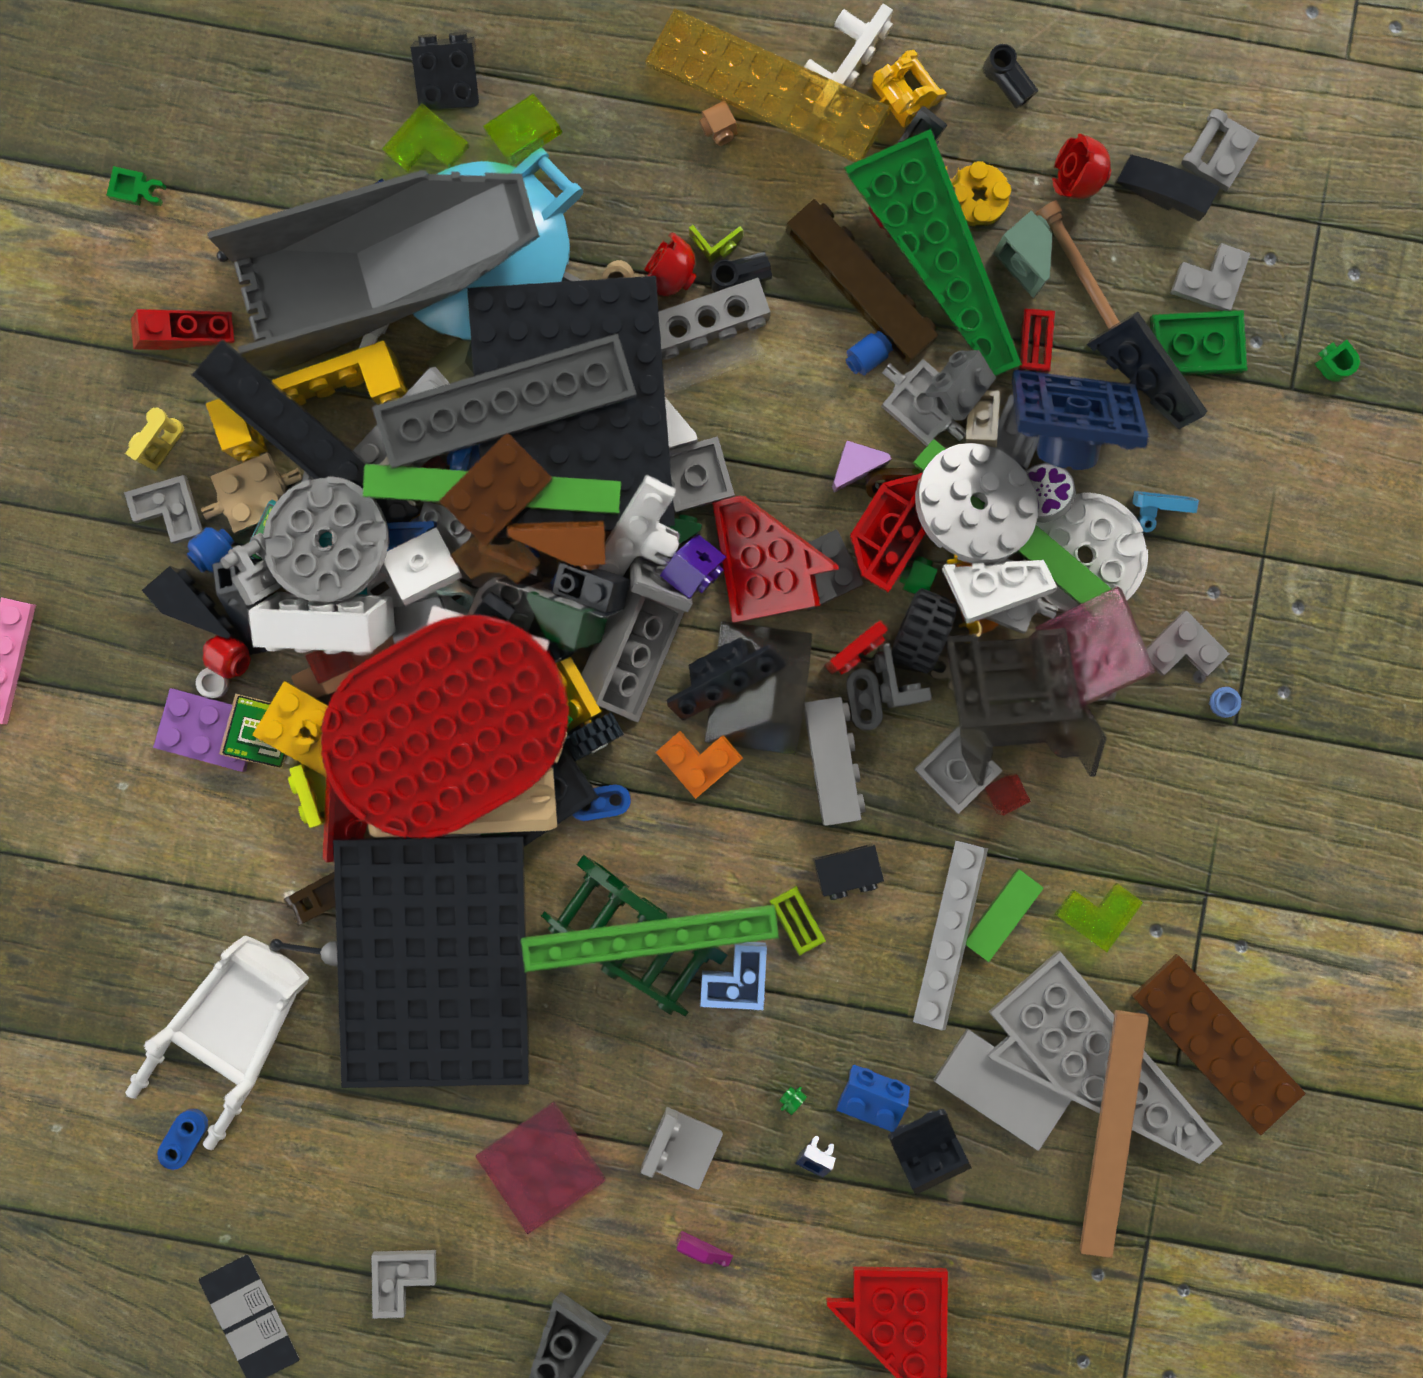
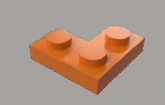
M681 731L656 751V754L695 799L743 759L724 735L700 754Z

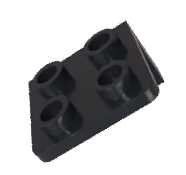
M466 32L450 33L447 39H437L436 34H425L418 36V40L413 42L411 45V55L418 105L422 110L465 108L478 105L479 92L474 59L476 51L475 37H467Z
M944 1109L930 1111L912 1123L898 1126L888 1135L915 1195L972 1168Z

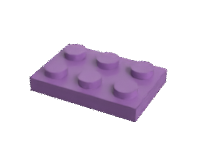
M170 688L153 748L241 772H246L248 761L219 754L232 704Z

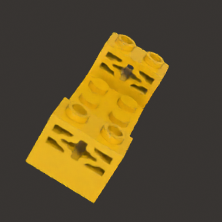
M384 340L271 380L300 406L305 404L308 398L330 396L335 393L336 388L345 385L346 387H355L362 384L364 379L369 394L377 405L400 399L408 392L396 355ZM216 399L205 403L223 452L244 463L268 451L263 436L224 402Z

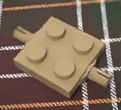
M265 453L210 476L217 492L218 502L204 508L202 507L201 511L204 513L203 516L206 520L223 513L228 518L233 533L239 534L256 527L267 503L272 499L277 502L288 491L287 486L301 481L303 476L299 468L282 475L275 468L271 455Z

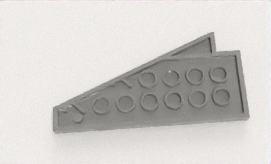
M1057 951L988 1011L1008 1036L987 1055L990 1059L1100 1114L1114 1014L1060 951ZM1144 1051L1132 1130L1200 1164L1223 1143Z

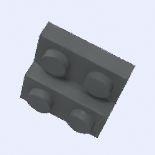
M837 529L813 541H808L810 545L835 562L839 567V570L815 575L820 606L864 584ZM817 607L807 608V611H810Z

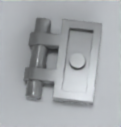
M262 533L250 538V542L243 546L237 545L231 548L228 554L221 558V564L226 569L234 565L238 566L240 573L231 579L246 606L259 601L282 587L273 577L266 563V544ZM255 553L260 554L262 561L253 565L250 556Z

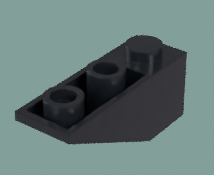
M251 559L254 565L262 561V559ZM221 562L214 563L213 571L216 594L243 643L248 647L250 655L269 652L266 650V647H253L249 610L267 599V596L246 606L231 579L240 573L238 566L234 565L226 569Z
M169 566L142 589L143 593L162 614L227 639L239 638L233 631L235 627L232 621L226 615L220 616L213 608L216 605L214 600L206 592L202 591L200 593L193 584L196 580L186 569L182 568L180 570Z

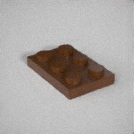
M506 433L439 501L486 547L553 478Z

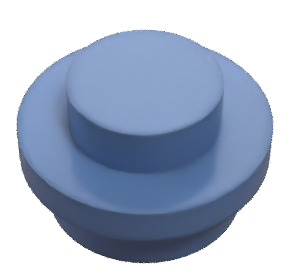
M1218 688L1210 696V708L1219 717H1232L1241 708V697L1233 688Z

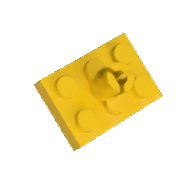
M284 681L252 735L326 777L321 757V726L328 705L291 683Z

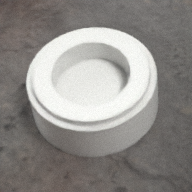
M206 668L198 674L196 688L206 698H220L228 691L229 679H225Z

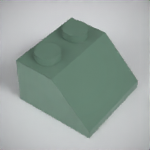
M1031 210L1002 236L993 252L1033 298L1050 278L1052 233L1050 232L1049 224L1042 216H1036Z

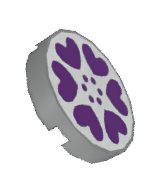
M1048 463L1034 465L1025 470L1037 495V522L1055 521L1067 514L1076 497L1074 480L1069 472L1064 468Z

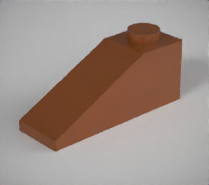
M604 521L508 524V537L573 566L580 565V569L594 570L598 569L599 565L606 564Z

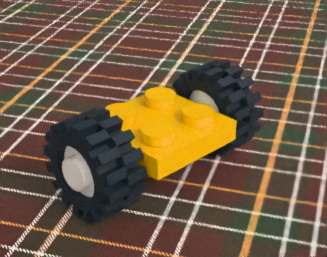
M544 637L541 639L549 641L547 651L555 661L566 687L569 716L573 719L567 727V732L569 733L577 727H581L576 732L567 736L564 742L574 761H577L606 747L609 743L624 735L612 713L594 722L591 721V718L599 714L601 710L572 658L569 657L577 652V649L575 651L560 649L557 647V642Z

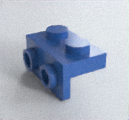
M852 1065L849 1080L837 1103L836 1111L893 1132L898 1127L908 1107L910 1087L898 1080L882 1076L867 1068Z

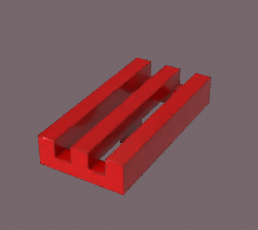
M1027 308L1023 310L1019 353L1021 365L1018 366V370L1050 372L1055 311ZM1035 316L1031 363H1027L1030 318ZM1042 317H1047L1043 364H1038Z

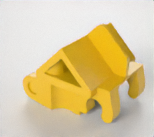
M915 50L906 51L893 65L887 64L877 70L872 80L873 88L881 97L880 102L876 105L875 114L879 115L889 108L903 128L911 123L920 108L925 106L927 109H930L947 96L946 91L939 89L917 59L918 54ZM908 70L912 72L922 87L914 91L911 90L904 80V75Z

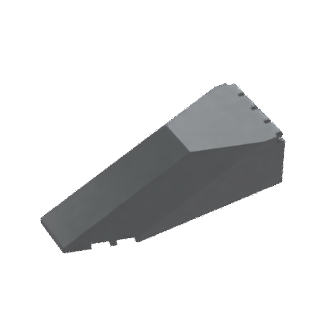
M420 170L207 232L208 238L234 262L239 284L246 285L251 283V285L242 287L241 292L247 313H259L249 317L255 342L240 346L238 350L243 357L261 372L270 369L281 371L295 367L457 294L540 237L522 174L485 172V176L461 175L460 172L451 171V175L428 174L426 170Z

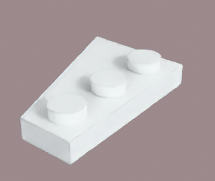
M1044 560L1005 562L1004 565L972 563V566L955 567V564L943 565L945 577L967 624L1055 593L1057 589Z

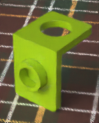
M694 225L689 227V236L711 263L720 255L724 258L737 248L736 243L743 238V229L739 226L712 248Z

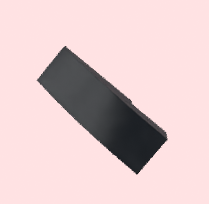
M1135 155L1129 156L1116 181L1120 186L1167 211L1174 208L1197 221H1200L1206 215L1220 189L1219 186L1187 171Z

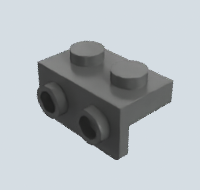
M960 350L950 356L947 365L933 378L932 384L925 393L929 398L941 397L954 420H964L996 377L979 350Z

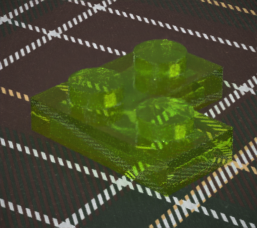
M421 103L385 144L382 150L397 165L408 172L426 150L450 168L470 146L464 138Z
M1115 883L1098 907L1075 890H1072L1054 915L1103 951L1108 952L1143 902L1121 885Z

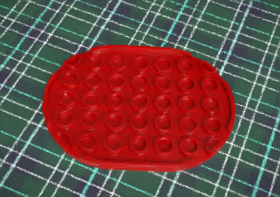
M459 615L433 622L366 660L350 672L338 685L325 710L321 726V757L327 778L341 802L355 816L382 830V832L404 838H433L455 832L523 794L547 773L556 760L566 737L569 718L566 687L562 675L548 651L529 633L507 621L484 615Z

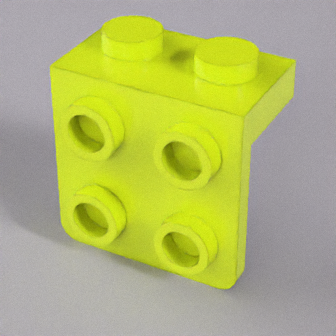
M303 764L290 768L291 776L288 777L292 792L294 794L298 793L301 802L298 810L303 823H308L309 828L324 825L326 777Z

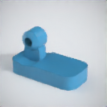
M1134 491L1132 504L1140 507V516L1137 520L1143 531L1151 532L1156 527L1155 518L1157 517L1158 508L1161 510L1197 513L1199 500L1187 496Z

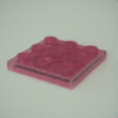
M1118 586L1035 627L1066 711L1073 712L1155 673L1123 590Z
M554 1101L475 1156L527 1234L605 1182L606 1179Z

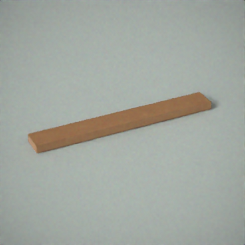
M1115 1010L1079 1248L1081 1254L1113 1257L1149 1021L1147 1014Z

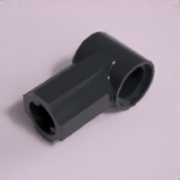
M999 44L991 50L984 62L983 72L989 80L998 84L1017 109L1028 102L1039 90L1017 62V54L1010 45ZM994 59H1001L1006 67H998Z
M764 251L733 261L725 259L716 262L711 272L710 287L713 292H717L755 278H759L760 282L772 279L768 256ZM720 273H726L731 276L732 280L728 283H723L716 276Z

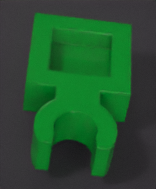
M113 166L106 196L110 200L140 206L142 198H146L152 205L161 206L163 201L158 197H153L152 193L155 189L166 190V186L157 179H151L146 182L147 176L142 172Z

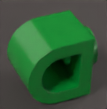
M1345 340L1338 346L1332 342L1318 353L1321 359L1315 363L1325 378L1336 382L1347 378L1357 371L1360 365V357L1349 341Z
M916 555L911 567L905 565L899 580V582L904 584L902 590L914 595L921 588L929 591L938 570L932 567L933 562Z

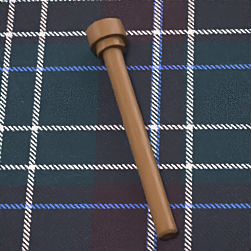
M1057 200L1042 207L1035 214L1036 216H1042L1047 221L1108 328H1111L1119 323V320L1061 221L1063 219L1061 215L1063 210Z

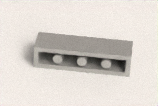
M842 697L803 703L822 825L827 826L861 820L860 813L865 812L863 794L857 795L855 782H860V772L858 764H852L851 752L855 751L853 733L847 734L845 721H850L848 703H842Z

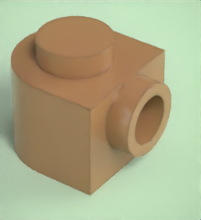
M725 101L701 112L703 117L699 120L701 129L706 137L711 135L715 145H725L737 135L736 121Z

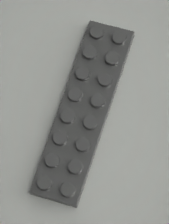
M618 334L379 404L373 406L372 409L390 467L394 469L501 438L506 433L511 435L636 397V392Z

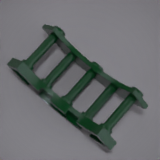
M584 854L576 865L586 872L583 877L585 881L560 917L557 918L545 911L541 915L550 924L548 930L553 934L575 931L569 924L595 887L599 888L602 885L610 891L608 895L610 899L589 929L606 927L619 906L623 907L625 903L639 912L636 923L670 919L665 911L645 897L641 898L628 889L630 886L603 865ZM718 946L694 949L692 951L693 957L668 993L661 991L652 984L674 952L657 954L642 978L622 966L626 959L599 963L603 965L601 971L614 980L618 976L658 1001L656 1005L666 1013L672 1015L675 1011L686 1017L689 1011L678 1002V999L704 962L707 963L711 959L721 965L728 954Z

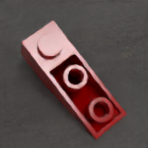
M137 309L131 318L133 349L169 350L217 345L222 339L227 343H234L232 312Z

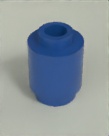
M877 331L875 334L870 333L847 350L848 358H846V363L853 373L857 374L859 372L862 375H866L888 358V354L892 352V346L887 337L880 331Z

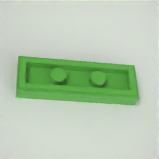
M1017 869L968 934L966 946L989 962L1044 887L1020 869Z

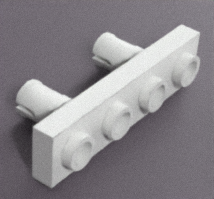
M882 4L871 22L866 24L845 9L842 10L834 27L856 40L854 47L837 72H833V74L811 59L808 60L801 72V77L822 90V94L814 106L813 115L824 121L828 113L833 115L837 111L843 100L840 96L845 88L850 90L859 77L858 69L862 63L868 65L876 52L874 45L879 38L885 40L891 31L893 23L890 20L893 9Z

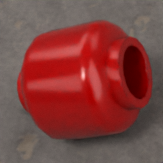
M217 635L207 640L203 646L204 665L225 679H232L243 675L250 665L251 658L248 647L234 637L227 639Z

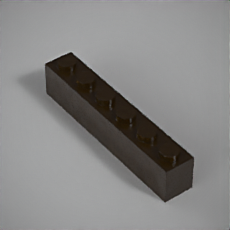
M814 198L787 222L786 233L876 332L880 331L887 337L892 350L908 366L935 342L938 336L935 332L937 330L935 324L927 316L922 317L915 310L916 304L911 297L905 293L902 295L894 287L896 283L891 275L886 271L881 272L875 266V259L871 253L865 248L861 250L855 244V238L851 231L845 226L840 227L833 219L834 214L830 208L824 203L820 205Z

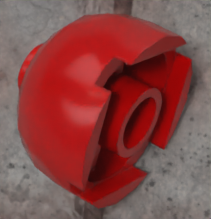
M1077 134V138L1070 137L1060 149L1054 164V168L1059 169L1058 179L1052 177V184L1055 192L1060 196L1070 199H1086L1098 193L1109 181L1111 161L1108 150L1101 142L1090 136Z
M674 232L668 235L672 239L669 243L665 241L660 243L644 268L649 273L647 276H656L657 295L659 296L674 295L681 288L688 290L696 278V274L693 273L695 254L691 246Z

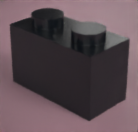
M874 844L813 858L821 894L823 897L829 896L830 900L847 897V891L859 888L860 893L878 889L877 883L884 882Z

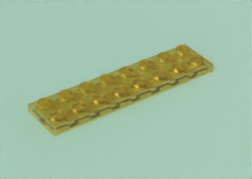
M677 9L673 10L646 59V64L649 68L718 100L725 101L731 106L854 163L865 158L890 113L889 105Z

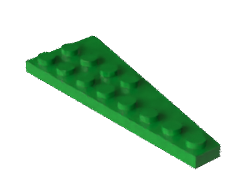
M931 129L844 167L846 175L972 350H979L993 374L996 376L1021 365Z

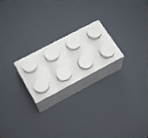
M276 592L249 610L253 647H266L267 651H280L284 648L295 649V652L306 653L313 650H324L326 654L353 651L354 655L363 656L371 654L374 649L380 644L385 643V640L396 632L392 596L354 595L339 602L317 603L300 598L290 592Z

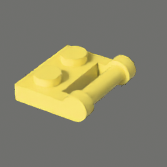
M152 408L146 415L148 423L141 432L136 433L131 438L128 444L129 449L125 454L156 471L183 434L184 426L179 420L168 418L163 410ZM163 429L165 433L160 438L158 435Z

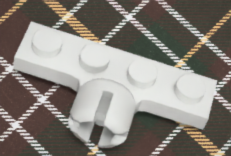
M649 476L645 477L605 542L606 564L599 565L598 569L623 577L637 556H644L660 565H667L671 559L666 556L673 557L676 553L680 534L660 524L658 521L674 498V488Z

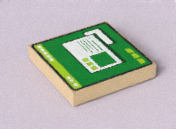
M235 693L219 752L220 755L282 769L286 754L252 735L271 702Z

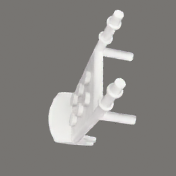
M246 935L222 953L220 956L222 959L215 964L214 969L167 1027L145 1043L147 1058L137 1074L131 1076V1084L125 1092L128 1097L135 1099L142 1088H146L149 1085L148 1079L157 1064L163 1062L164 1053L171 1042L237 1084L225 1096V1103L223 1105L225 1109L217 1122L208 1128L209 1134L203 1142V1146L208 1150H214L219 1140H223L226 1137L225 1131L235 1115L241 1113V1106L260 1074L296 995L309 981V977L286 956L278 951H273L270 946Z

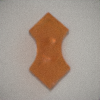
M472 536L451 554V557L471 580L483 574L499 573L508 576L518 584L541 564L528 547L517 540L506 545L488 544L485 547L475 536Z

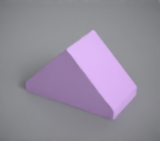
M846 441L832 489L836 492L867 476L872 470L888 465L891 461L890 455Z

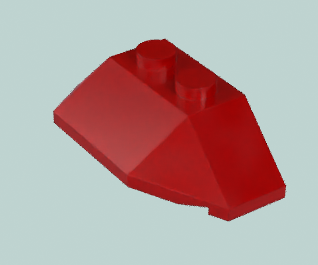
M922 473L882 483L850 534L861 576L887 593L891 590L926 533L918 518L915 503L916 487Z

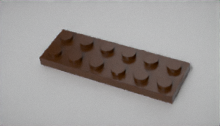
M1175 954L1131 995L1259 1135L1268 1130L1306 1094L1179 955Z

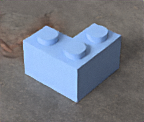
M747 942L734 944L733 972L702 970L700 1007L764 1010L766 943Z

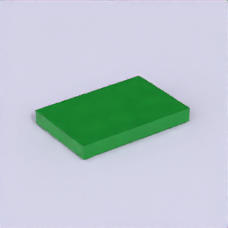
M1244 310L1155 314L1150 317L1151 331L1183 376L1245 373L1248 371Z

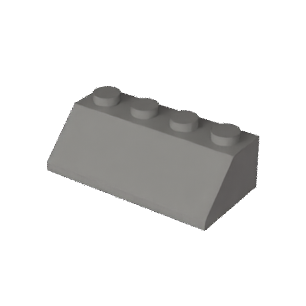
M629 586L624 610L608 617L602 641L594 644L581 674L598 706L633 721H639L685 611L631 592Z

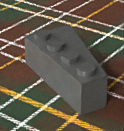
M560 1292L553 1300L550 1315L544 1328L529 1378H581L612 1327Z

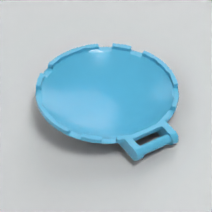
M542 147L533 151L517 167L497 162L480 161L460 164L437 173L451 175V171L460 172L461 175L485 176V172L522 174L540 237L457 294L412 313L429 328L443 335L447 334L459 337L462 340H471L467 288L562 282L566 265L569 264L570 240L563 214L580 199L583 189L577 183H572L548 159L549 154ZM540 168L563 191L557 198L533 175Z

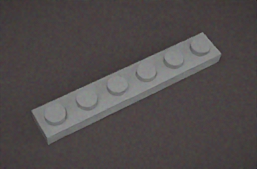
M955 841L913 1019L915 1023L938 1030H946L988 848Z

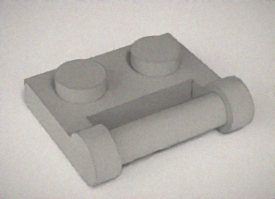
M1212 109L1207 117L1208 123L1191 152L1185 154L1181 164L1186 169L1219 186L1220 189L1226 192L1260 136L1228 118L1227 114L1222 110ZM1220 129L1225 132V135L1208 164L1202 162L1201 157L1217 130Z

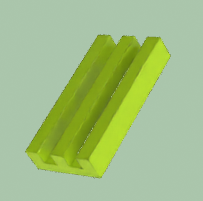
M797 886L769 900L771 905L775 906L776 914L799 956L826 941ZM793 895L796 897L817 936V939L813 941L789 899ZM782 901H784L806 942V945L802 947L778 905Z

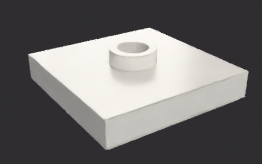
M437 527L387 551L384 560L386 569L405 606L463 578Z

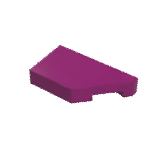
M684 1231L680 1232L677 1239L676 1249L678 1252L703 1264L711 1265L715 1262L723 1267H729L733 1255Z

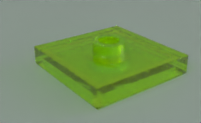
M534 93L483 125L486 134L511 166L563 133L559 124Z

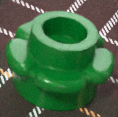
M799 1086L796 1090L790 1087L779 1099L783 1104L780 1108L781 1111L785 1110L792 1115L807 1098L801 1091L802 1087Z

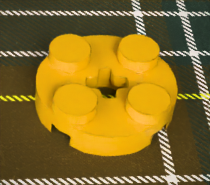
M981 161L974 162L972 165L960 170L961 178L953 187H955V193L969 226L989 225L996 222L1005 212L1009 204L1011 186L1003 173L994 166ZM983 189L987 199L985 201L983 199L975 201L972 190Z

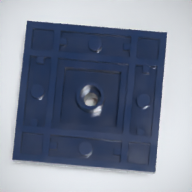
M1014 369L1011 381L1017 432L1023 433L1028 437H1039L1037 454L1046 463L1065 469L1072 467V470H1085L1097 464L1101 446L1104 443L1118 445L1127 450H1134L1136 447L1146 449L1149 435L1136 385Z

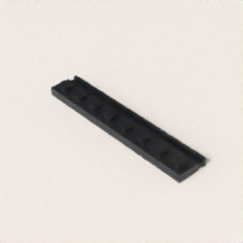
M222 339L191 374L314 480L337 477L348 480L363 489L365 464L368 463L225 340ZM374 498L382 509L387 523L409 522L420 509L417 505L412 506L407 500Z

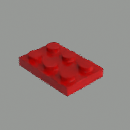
M879 620L827 662L824 667L831 675L837 671L841 675L849 671L861 661L857 656L859 653L862 652L864 655H867L886 640L882 635L888 631L887 627Z

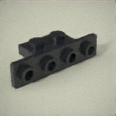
M739 637L689 664L691 686L668 698L667 706L681 720H687L786 667L785 659L771 644L748 655L747 644Z

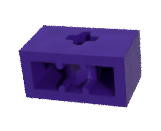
M697 534L674 554L660 576L690 599L697 591L703 594L709 585L719 578L724 571L720 565L726 556Z

